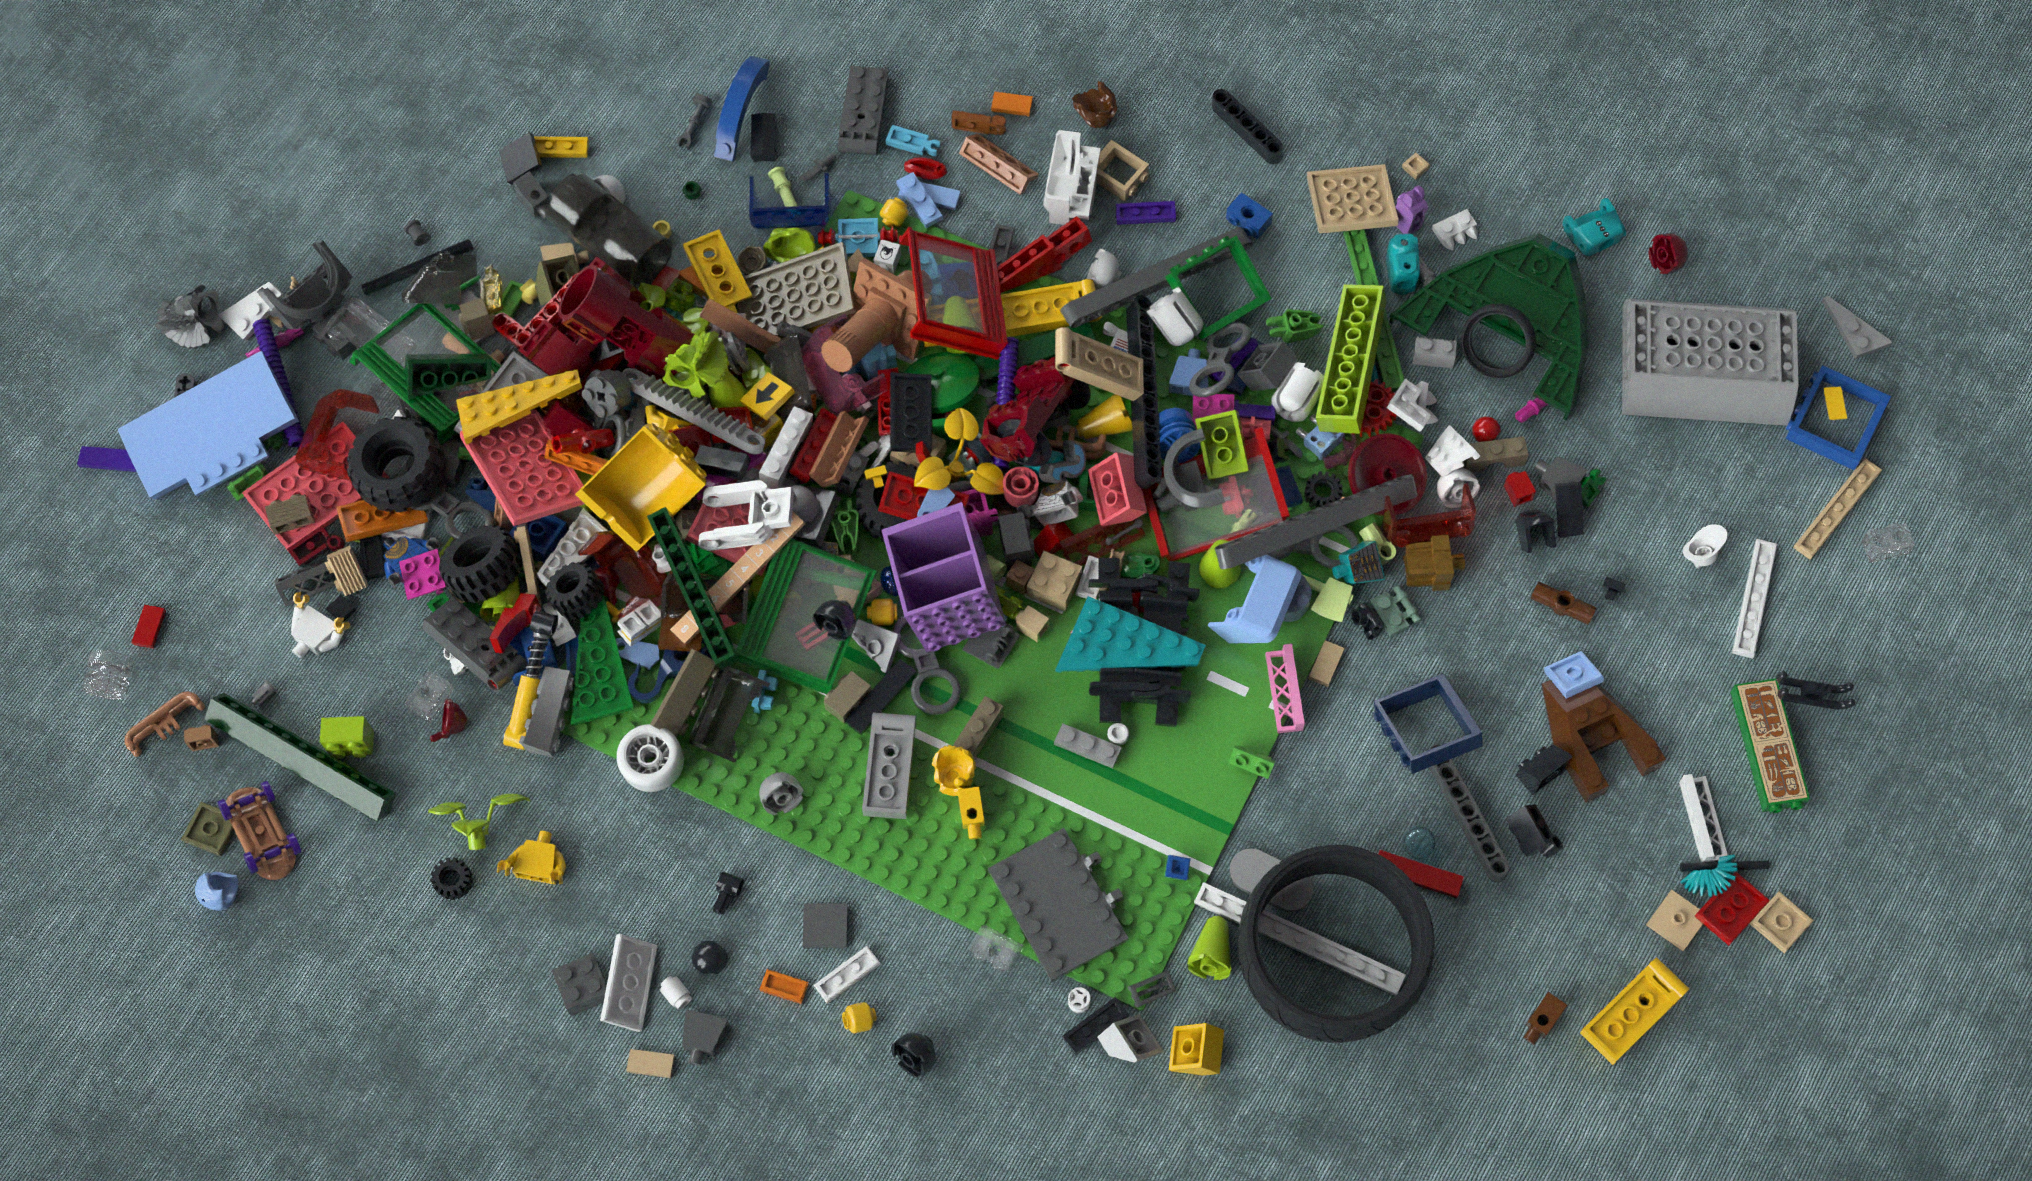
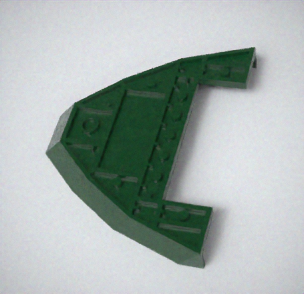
M1538 233L1497 245L1448 267L1391 313L1390 324L1393 325L1395 320L1426 336L1445 304L1469 317L1476 310L1490 304H1506L1515 307L1524 313L1533 325L1536 334L1535 353L1552 362L1533 392V396L1565 413L1563 419L1566 421L1575 408L1588 350L1585 293L1575 252ZM1492 314L1478 321L1526 348L1524 332L1520 325L1512 318L1501 314Z

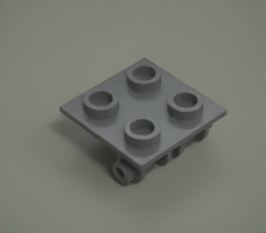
M1007 624L999 630L988 631L976 638H969L962 650L1000 669L1020 634L1014 632V627Z

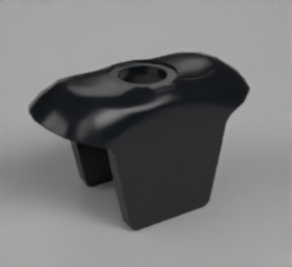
M1530 510L1522 512L1517 516L1515 523L1522 551L1526 553L1532 552L1530 527L1537 524L1542 526L1546 546L1556 547L1554 520L1550 515L1542 511Z

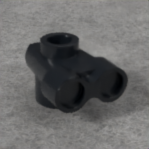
M1362 603L1358 609L1352 611L1353 623L1356 626H1363L1368 640L1375 639L1378 636L1377 632L1383 628L1381 620L1377 617L1376 610L1374 608L1371 609L1368 603Z

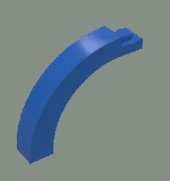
M750 56L737 71L720 115L715 137L717 143L714 157L735 161L739 135L746 110L759 84L767 79L770 60Z

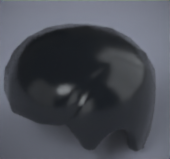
M703 941L694 948L691 959L693 966L703 974H718L726 966L728 956L726 950L717 942Z

